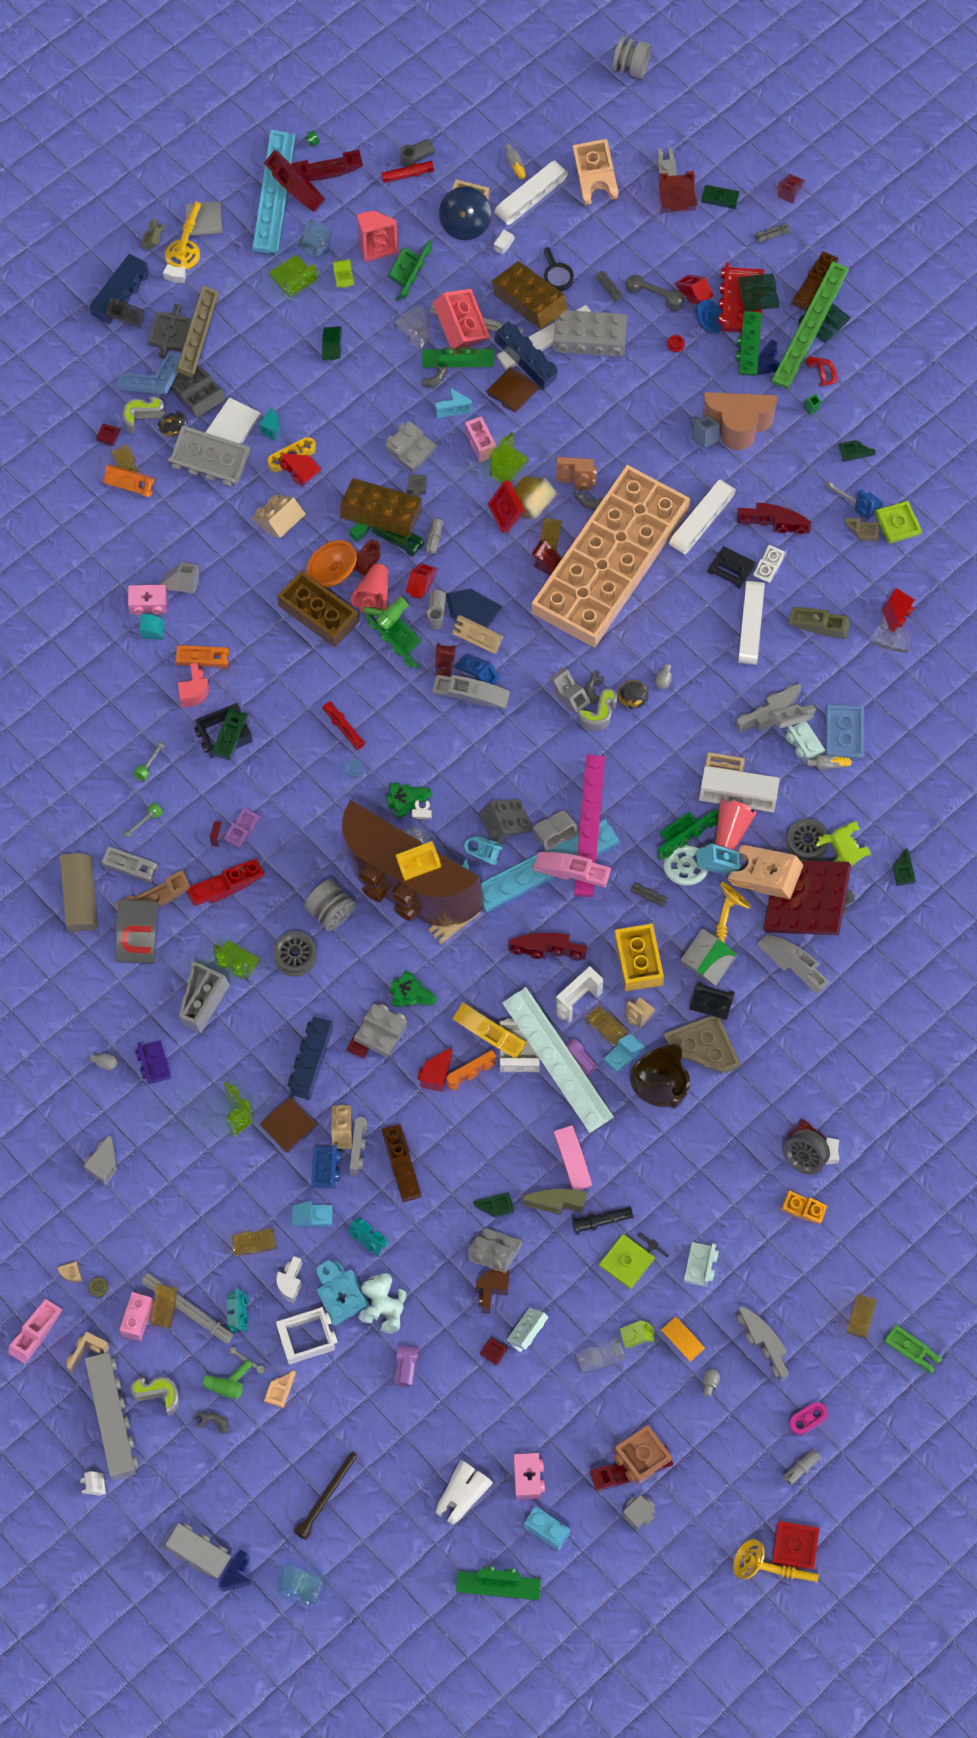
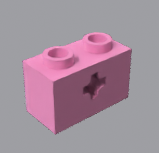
M482 416L465 422V434L479 462L495 457L496 443Z
M128 585V607L130 614L152 613L159 615L167 613L166 585Z
M132 1292L119 1329L122 1337L142 1341L154 1305L151 1297Z
M539 1453L514 1454L516 1500L541 1499V1492H545L544 1480H540V1472H544L543 1459H539ZM531 1472L532 1480H528L526 1477L527 1473Z

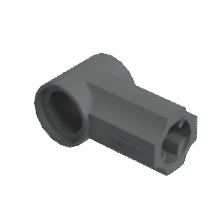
M430 139L415 145H404L401 148L400 154L401 165L403 167L411 166L416 161L434 154L435 149Z

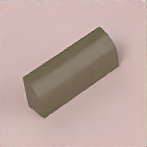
M82 853L60 855L65 921L68 933L99 929L92 857Z

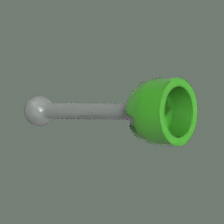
M163 742L157 744V749L145 765H139L133 771L135 778L143 782L146 781L149 776L148 766L158 752L165 747Z
M156 802L149 805L147 809L148 815L129 831L123 833L125 838H129L131 833L150 817L158 818L164 813Z

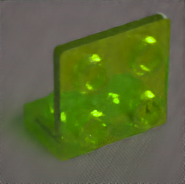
M298 255L293 256L269 271V275L289 298L318 280L315 265L307 266Z
M512 432L508 436H504L497 449H493L489 454V475L500 483L504 481L511 482L529 462L528 457L514 449V434Z
M229 940L226 941L223 947L216 944L213 946L216 964L221 968L225 969L227 967L232 970V973L238 978L244 977L248 980L261 962L260 958Z
M226 1081L223 1083L226 1097L236 1108L228 1114L226 1120L229 1132L235 1137L253 1123V1113L247 1100H242L239 1097L238 1089L233 1084L230 1086Z

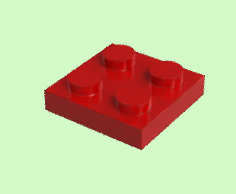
M504 481L487 503L502 533L509 532L525 511L510 481Z
M778 1521L772 1564L813 1571L820 1528Z

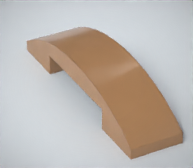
M181 870L167 877L166 882L135 897L130 895L122 900L156 901L159 906L158 908L181 896L190 886L185 872Z

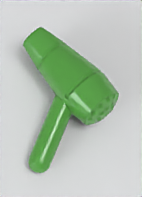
M399 596L385 610L364 607L363 613L378 616L376 619L377 624L382 629L387 630L395 624L409 604Z
M246 1360L228 1379L205 1375L202 1383L203 1387L226 1398L238 1399L242 1394L243 1385L237 1382V1380L252 1366L251 1361Z

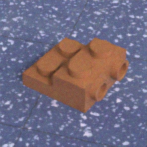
M557 457L556 482L574 483V489L580 491L581 488H584L585 491L592 490V486L596 487L597 466H593L594 459Z
M649 1425L617 1445L614 1449L615 1455L613 1456L619 1466L623 1465L626 1468L627 1472L625 1474L629 1481L632 1483L635 1481L637 1485L655 1474V1471L672 1460V1456Z

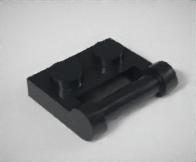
M723 546L713 563H711L707 573L715 574L741 589L755 567L756 562ZM718 566H720V567H722V568H724V569H726V570H728V571H730V572H732V573H734V574H736V575H738V576H740V577L738 578V577H736V576H734V575H732V574H730V573H728V572H726V571H724V570L718 568Z
M697 982L689 1010L727 1020L735 992L730 990L726 992Z

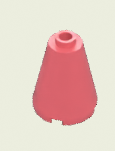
M383 564L372 565L352 593V605L359 607L362 613L364 607L383 610L387 608L389 571Z
M721 799L715 845L735 850L755 818L757 811L751 812L752 807L733 800L730 803H725L726 799Z

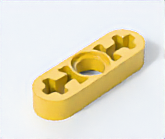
M305 437L273 453L268 457L269 469L273 472L283 470L280 465L273 464V461L279 462L278 459L283 453L288 454L294 451L298 455H313L316 451L314 439Z

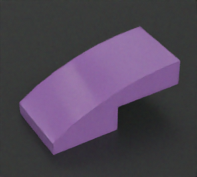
M243 808L236 822L230 826L224 840L241 848L257 826L261 816Z

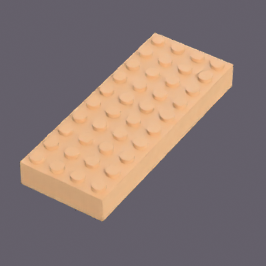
M626 465L533 600L531 614L595 648L689 510L690 498Z

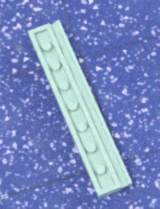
M527 987L504 1001L503 1005L589 1133H592L614 1118Z

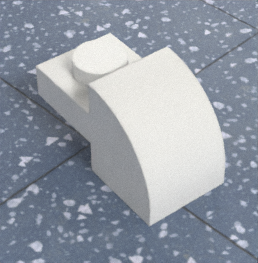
M294 1256L292 1261H288L284 1270L286 1274L279 1271L277 1273L279 1293L286 1301L293 1304L302 1286L301 1280L296 1279L302 1266V1261Z

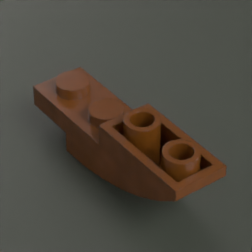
M824 251L821 253L809 271L807 279L794 297L792 305L806 311L808 310L832 261L837 263L838 257Z
M401 1124L382 1128L386 1150L402 1203L422 1198Z

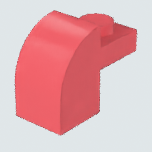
M198 663L190 664L192 681L178 683L182 707L198 705L208 696V678L204 679L203 670L198 668Z

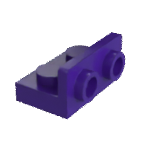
M161 1040L141 1045V1042L137 1043L138 1049L135 1050L137 1060H142L143 1067L140 1068L142 1079L147 1078L148 1085L171 1079Z

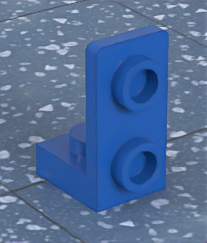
M860 490L857 495L855 510L861 517L869 520L874 515L875 510L883 506V502L871 492L867 494Z
M465 654L455 665L456 669L474 675L479 681L493 685L499 679L491 662L470 654Z

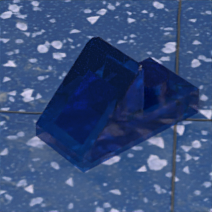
M771 339L758 356L757 375L776 373L780 365L779 361L774 359L778 353V342Z
M239 1550L218 1585L221 1591L225 1592L252 1584L250 1579L240 1574V1571L244 1572L249 1564V1557L246 1552Z

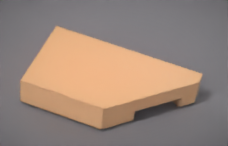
M291 1371L289 1374L271 1381L264 1402L284 1409L296 1372Z

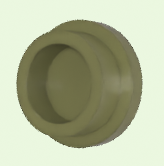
M101 1277L93 1278L88 1285L90 1294L98 1298L106 1295L109 1289L107 1281Z

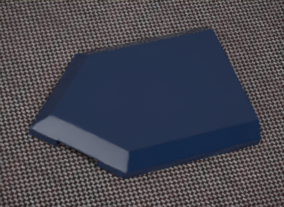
M473 589L446 593L450 616L455 620L460 615L488 628L502 608L498 603Z

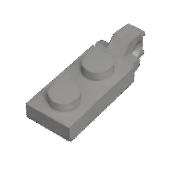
M796 704L771 711L768 718L777 727L784 728L814 718L817 708L812 704L804 707Z

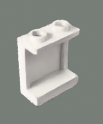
M589 966L556 996V1015L562 1021L566 1020L570 1023L572 1021V1005L588 991L598 998L603 992L604 979Z
M513 1019L500 1021V1026L527 1042L518 1058H513L500 1049V1072H539L540 1058Z

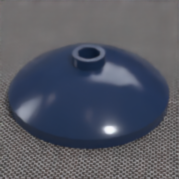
M463 186L451 190L445 195L440 204L439 219L441 225L453 238L459 240L475 239L486 231L491 221L492 211L487 197L473 187ZM462 210L466 212L465 217L460 215Z

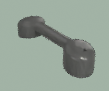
M634 274L626 279V290L628 292L637 293L643 288L666 297V305L670 310L679 311L683 308L684 297L679 290L672 289L668 291L644 282L640 275Z

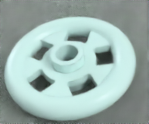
M686 845L683 848L679 847L670 857L664 859V871L671 881L679 885L690 886L701 882L707 876L708 870L699 868L692 858L696 855L699 848L691 845ZM678 854H686V856H683L679 859ZM671 863H677V869H672ZM696 868L701 870L697 875L693 873ZM679 874H688V877L682 878L679 876Z

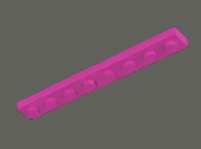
M586 755L577 856L592 859V862L596 863L605 756ZM575 879L574 896L593 898L594 885Z

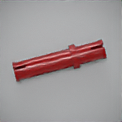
M431 160L381 172L383 184L434 172V165Z
M331 701L324 704L322 710L330 717L331 723L339 728L354 746L355 750H360L365 745V742L346 721L345 715L340 713Z

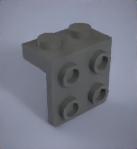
M519 799L490 801L479 813L490 840L500 844L508 835L526 834L533 831L531 822Z

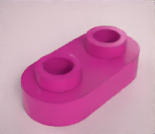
M819 1402L810 1404L791 1418L789 1424L791 1431L796 1435H804L825 1421L827 1408ZM813 1412H819L820 1416L814 1417ZM801 1422L803 1428H798L796 1423Z

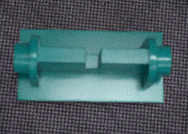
M357 1218L355 1221L352 1220L348 1233L352 1238L363 1244L367 1250L379 1256L382 1248H385L389 1243L387 1238L377 1230L373 1234L369 1233L373 1227L365 1222L364 1219Z
M235 1289V1292H229V1296H227V1311H234V1314L227 1315V1329L231 1333H237L238 1330L247 1333V1326L249 1324L247 1316L248 1297L246 1293Z

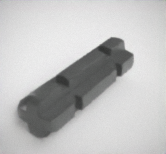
M784 223L780 227L775 226L766 229L765 232L759 231L756 233V239L758 242H763L766 238L769 240L781 236V234H787L790 232L789 225Z
M603 270L598 272L597 279L602 283L601 285L608 294L611 295V298L614 301L621 299L622 293L619 289H616V285L607 277L606 272Z
M634 883L632 886V893L640 894V897L653 903L656 902L661 907H664L668 901L666 896L659 895V893L647 887L643 888V885L639 883Z

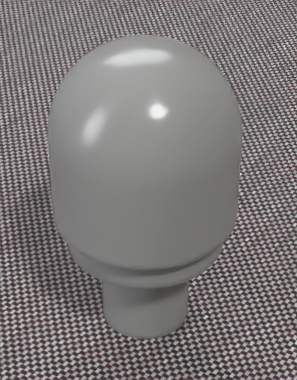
M664 664L663 670H659L655 679L657 688L664 690L669 687L672 678L670 673L671 665Z
M101 1053L100 1055L91 1054L90 1061L97 1063L99 1068L108 1071L116 1068L117 1059L113 1055Z
M709 1369L704 1374L702 1386L704 1387L703 1396L711 1397L712 1390H716L718 1387L720 1374L715 1369Z

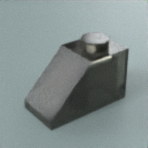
M110 298L105 315L120 323L138 329L145 310Z

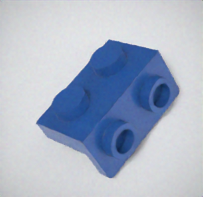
M333 1145V1148L313 1147L312 1188H335L336 1182L340 1181V1170L336 1169L337 1163L341 1162V1151L337 1150V1145Z

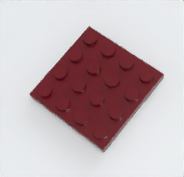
M801 861L803 868L791 899L769 896L763 930L765 933L839 935L851 871L850 862Z

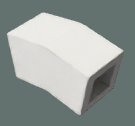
M503 230L494 243V250L503 255L515 239L514 235Z
M167 264L163 276L164 279L174 283H185L186 270L182 267H174Z
M827 1138L826 1142L830 1149V1158L826 1165L839 1163V1140Z

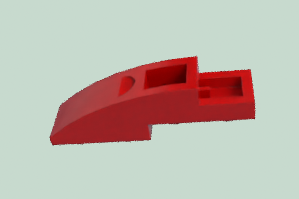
M253 859L223 870L219 876L190 886L186 893L194 907L208 901L211 904L256 882L264 876V872L257 859Z

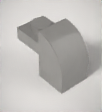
M562 668L550 678L555 688V695L569 710L577 713V710H581L590 703L584 688L575 684L568 669Z

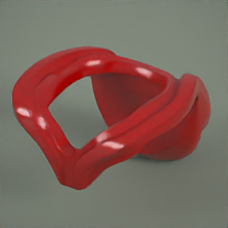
M814 356L807 357L806 365L808 367H819L821 376L819 386H827L837 382V371L832 361ZM825 365L829 366L832 380L827 382L823 370Z

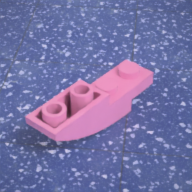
M538 852L533 871L565 880L572 878L605 888L611 868L593 863L592 859L557 852Z

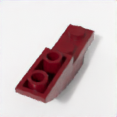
M273 150L264 162L272 171V176L290 194L313 212H316L326 199L303 174H299L278 150Z
M759 502L756 503V509L738 508L737 523L743 525H773V532L810 533L811 521L790 509Z
M548 932L527 934L513 938L508 942V951L515 955H529L533 959H546L547 952H550L554 956L563 955L570 957L572 960L579 961L586 959L587 946L571 943L570 935Z

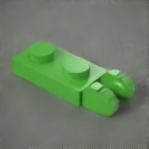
M897 1325L894 1326L884 1340L886 1345L917 1366L919 1365L928 1373L932 1374L934 1368L923 1360L925 1355L935 1363L939 1364L941 1362V1358L931 1351L928 1346Z

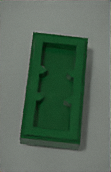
M705 185L701 202L736 209L740 191Z

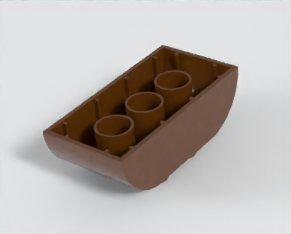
M352 800L349 801L343 814L342 831L352 870L356 878L364 885L362 891L366 896L378 903H381L383 898L395 904L394 911L409 922H413L415 917L427 924L441 927L464 923L482 910L484 902L480 877L439 852L437 854L440 859V868L405 881L398 866L396 854L418 847L424 843Z

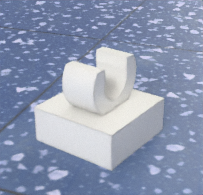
M416 801V809H412V818L432 820V810H428L430 808L429 801H426L425 808H420L419 801Z
M92 1471L84 1473L85 1478L80 1480V1483L86 1484V1489L81 1491L83 1494L97 1496L106 1494L103 1473Z

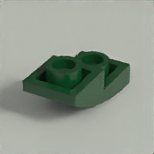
M341 326L323 328V360L341 358Z

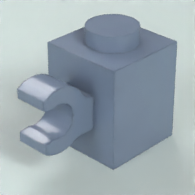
M709 415L701 419L697 416L690 418L693 425L689 426V428L693 431V439L706 448L718 442L720 426L718 422Z

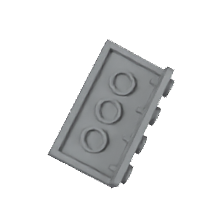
M566 310L555 318L553 351L622 357L625 354L628 314Z
M182 425L171 458L169 457L167 461L174 469L181 470L184 468L192 475L198 476V474H202L208 480L215 481V479L222 481V484L232 487V484L236 486L239 484L251 448Z

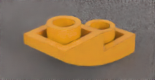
M789 1190L785 1195L780 1210L801 1219L821 1224L827 1205L810 1197L807 1199Z
M674 1317L661 1329L663 1334L690 1362L705 1349L677 1317Z

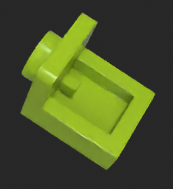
M350 259L334 261L333 269L336 287L347 288L354 285Z
M640 1320L620 1328L625 1348L629 1349L644 1342L652 1343L655 1341L653 1337L654 1329L649 1322Z

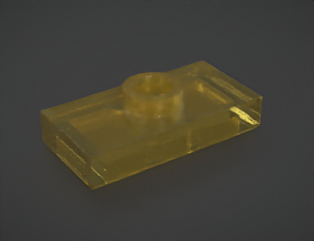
M544 518L538 551L556 554L562 521Z
M157 1284L150 1324L166 1328L172 1327L178 1293L177 1287Z
M857 1294L847 1334L863 1339L867 1338L877 1302L876 1299Z

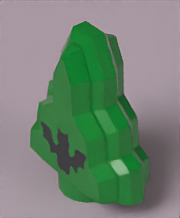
M399 782L388 784L390 794L385 795L388 809H394L397 818L407 816L409 811L416 808V801L423 803L432 797L431 788L422 786L413 788L409 784L400 785Z
M406 970L400 980L394 978L389 991L390 994H393L391 1006L399 1008L403 1005L410 1007L415 1004L423 1006L435 1005L437 997L429 989L423 988L421 981L414 978V974Z

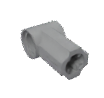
M441 590L430 592L427 621L428 626L434 630L440 629L444 625L446 593Z

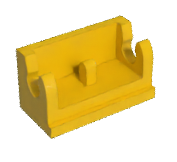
M432 841L396 854V860L405 881L441 867L440 859Z

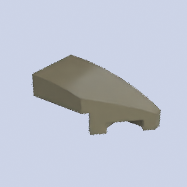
M845 518V524L860 541L879 542L878 522H861L860 518Z

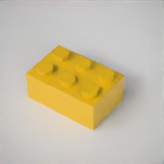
M653 924L616 929L614 931V942L625 992L663 986L664 974Z

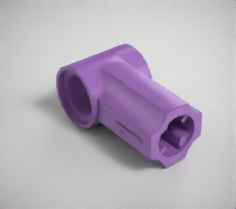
M573 1038L566 1044V1047L585 1075L589 1077L597 1069V1065L585 1053L583 1046L578 1040Z
M398 1345L395 1385L412 1387L419 1347Z

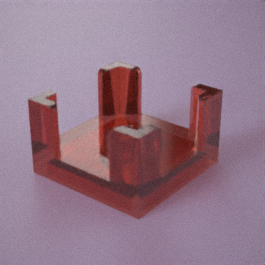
M686 171L685 175L668 176V173H659L658 187L661 213L696 210L695 171Z

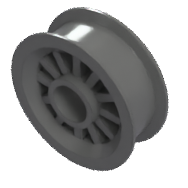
M809 818L793 823L788 830L786 838L788 853L796 855L800 861L820 860L827 851L828 843L818 847L816 843L819 841L818 837H823V834H829L826 827L819 821ZM803 839H810L812 842L806 843Z
M292 931L285 933L274 945L275 964L282 973L288 976L297 977L305 975L312 970L316 963L315 943L310 936L303 932ZM295 951L300 953L298 956L290 955L292 952Z
M801 1129L794 1132L790 1140L786 1142L784 1156L790 1166L798 1172L813 1175L820 1172L823 1165L829 1160L830 1149L827 1142L819 1134L811 1130Z

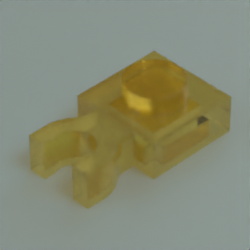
M128 444L111 451L118 467L139 473L137 467L133 465L136 460Z

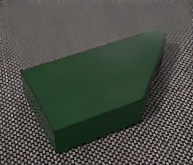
M857 440L839 443L838 445L843 462L876 455V450L862 445L863 443Z
M905 849L892 868L896 886L914 884L916 882L909 850Z
M509 1192L473 1202L474 1207L494 1218L514 1213Z

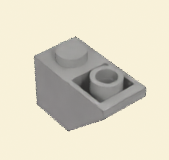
M180 562L163 575L159 585H166L167 590L195 593L199 585V565Z
M109 1135L105 1140L102 1139L99 1142L97 1151L93 1155H89L84 1163L86 1173L103 1185H106L117 1171L114 1143Z

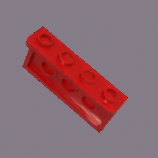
M726 262L725 268L721 269V279H724V283L720 285V294H723V298H720L719 309H722V313H719L718 324H722L721 331L742 333L744 312L762 313L764 269L729 267V262Z

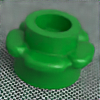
M314 130L311 132L307 131L308 135L305 137L310 146L314 145L316 147L320 143L318 136Z

